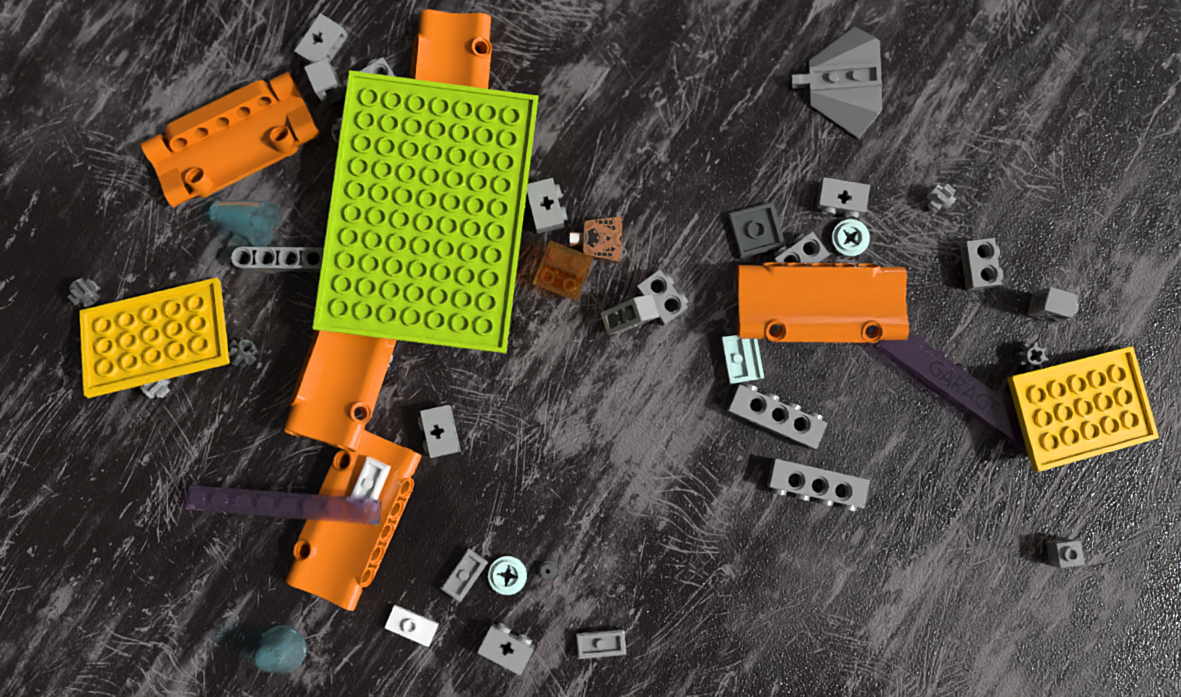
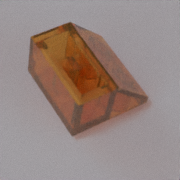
M550 240L532 284L577 302L590 273L594 257Z

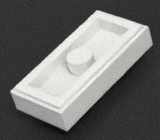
M367 457L349 502L368 511H373L391 466L372 457Z
M394 605L385 628L429 647L439 623Z

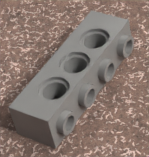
M744 383V386L738 385L726 412L810 449L818 448L828 424L822 421L823 416L811 411L809 414L800 411L801 407L791 402H788L787 405L778 401L779 397L766 392L763 395L756 392L758 388L751 384ZM752 399L760 401L761 409L759 412L751 410L750 402ZM775 408L780 409L783 413V418L779 422L772 418V411ZM797 418H801L804 421L805 426L802 431H797L794 428V421Z
M772 459L767 487L772 488V493L786 496V492L789 491L796 493L795 498L809 501L811 496L819 498L818 503L833 506V502L842 504V509L856 511L857 507L864 508L870 480L784 460ZM795 473L799 477V483L797 486L792 487L789 485L788 478L791 474ZM815 479H819L822 482V489L819 492H815L812 489V482ZM839 484H842L845 487V494L839 498L835 493V489Z

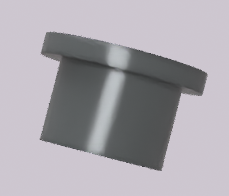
M544 561L539 566V575L543 579L551 580L557 575L558 569L554 562Z

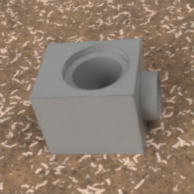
M1062 539L1046 542L1050 566L1065 568L1085 565L1080 540Z

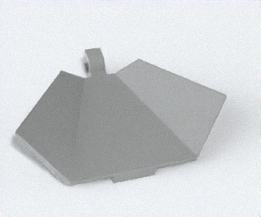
M854 27L809 60L810 74L792 75L793 89L810 86L811 107L859 139L882 111L880 41L861 29Z

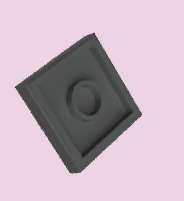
M773 202L728 214L740 259L786 246Z

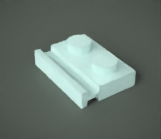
M737 335L721 338L729 384L764 378L757 339H738Z

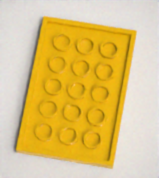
M217 277L80 310L84 395L87 398L230 364L221 281Z
M1133 346L1007 378L1033 472H1039L1159 438Z

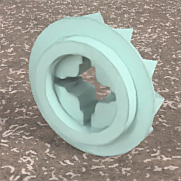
M854 219L840 222L832 232V244H834L836 251L844 254V256L859 255L869 244L870 237L866 226ZM857 232L853 239L855 243L849 242L844 244L847 238L845 233L850 235Z
M512 556L500 557L494 561L489 569L488 578L490 585L500 594H515L522 589L526 582V568L517 558ZM508 565H510L511 573L518 577L510 578L507 585H505V577L497 573L505 572Z

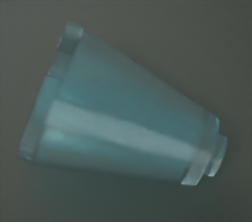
M217 200L211 205L209 210L211 220L256 247H266L275 236L272 233L273 227H278L279 223L278 208L269 201Z
M280 625L271 628L262 636L255 657L256 665L262 671L274 674L291 673L302 664L306 657V641L294 627Z

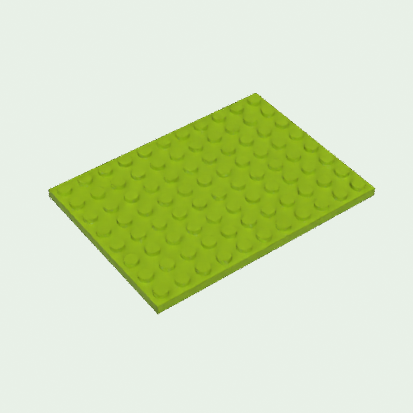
M349 70L313 324L314 330L506 354L539 96Z

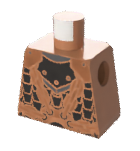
M622 217L585 221L584 232H570V246H583L584 258L620 265Z

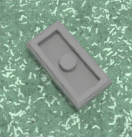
M468 548L441 589L461 602L488 561Z
M624 629L576 633L578 659L626 655Z

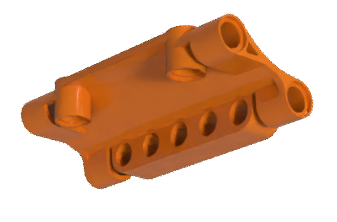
M421 10L418 34L415 36L413 43L410 79L488 89L492 50L489 41L491 16L484 13L459 14ZM475 46L481 50V54L476 52Z
M289 71L269 80L270 84L258 80L169 123L165 128V136L159 134L141 143L146 157L154 166L159 177L163 193L172 207H176L196 196L200 198L208 197L212 193L295 154L300 145L321 135Z
M768 262L764 263L763 266L738 265L736 270V283L738 287V339H769L773 342L874 343L879 340H907L909 323L906 308L905 267H880V265L871 263ZM779 324L780 328L777 332H769L772 325ZM875 325L873 332L865 333L868 326Z
M315 330L291 397L290 405L292 408L283 431L294 436L312 438L348 451L357 452L365 425L372 416L397 340ZM355 408L361 411L362 416L360 420L354 416Z
M366 430L363 431L357 452L343 449L336 453L299 539L294 546L293 553L295 559L285 582L293 587L324 598L344 609L354 611L362 593V587H367L377 572L414 487L411 475H414L422 455ZM367 457H372L391 466L373 511H368L349 502Z

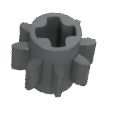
M80 278L69 286L72 294L68 298L74 305L89 307L99 299V295L96 292L100 287L93 280L87 279L85 281L84 278Z
M241 337L238 341L233 340L228 345L230 349L228 351L229 361L232 365L244 368L247 364L251 365L256 361L254 355L258 350H256L252 341Z

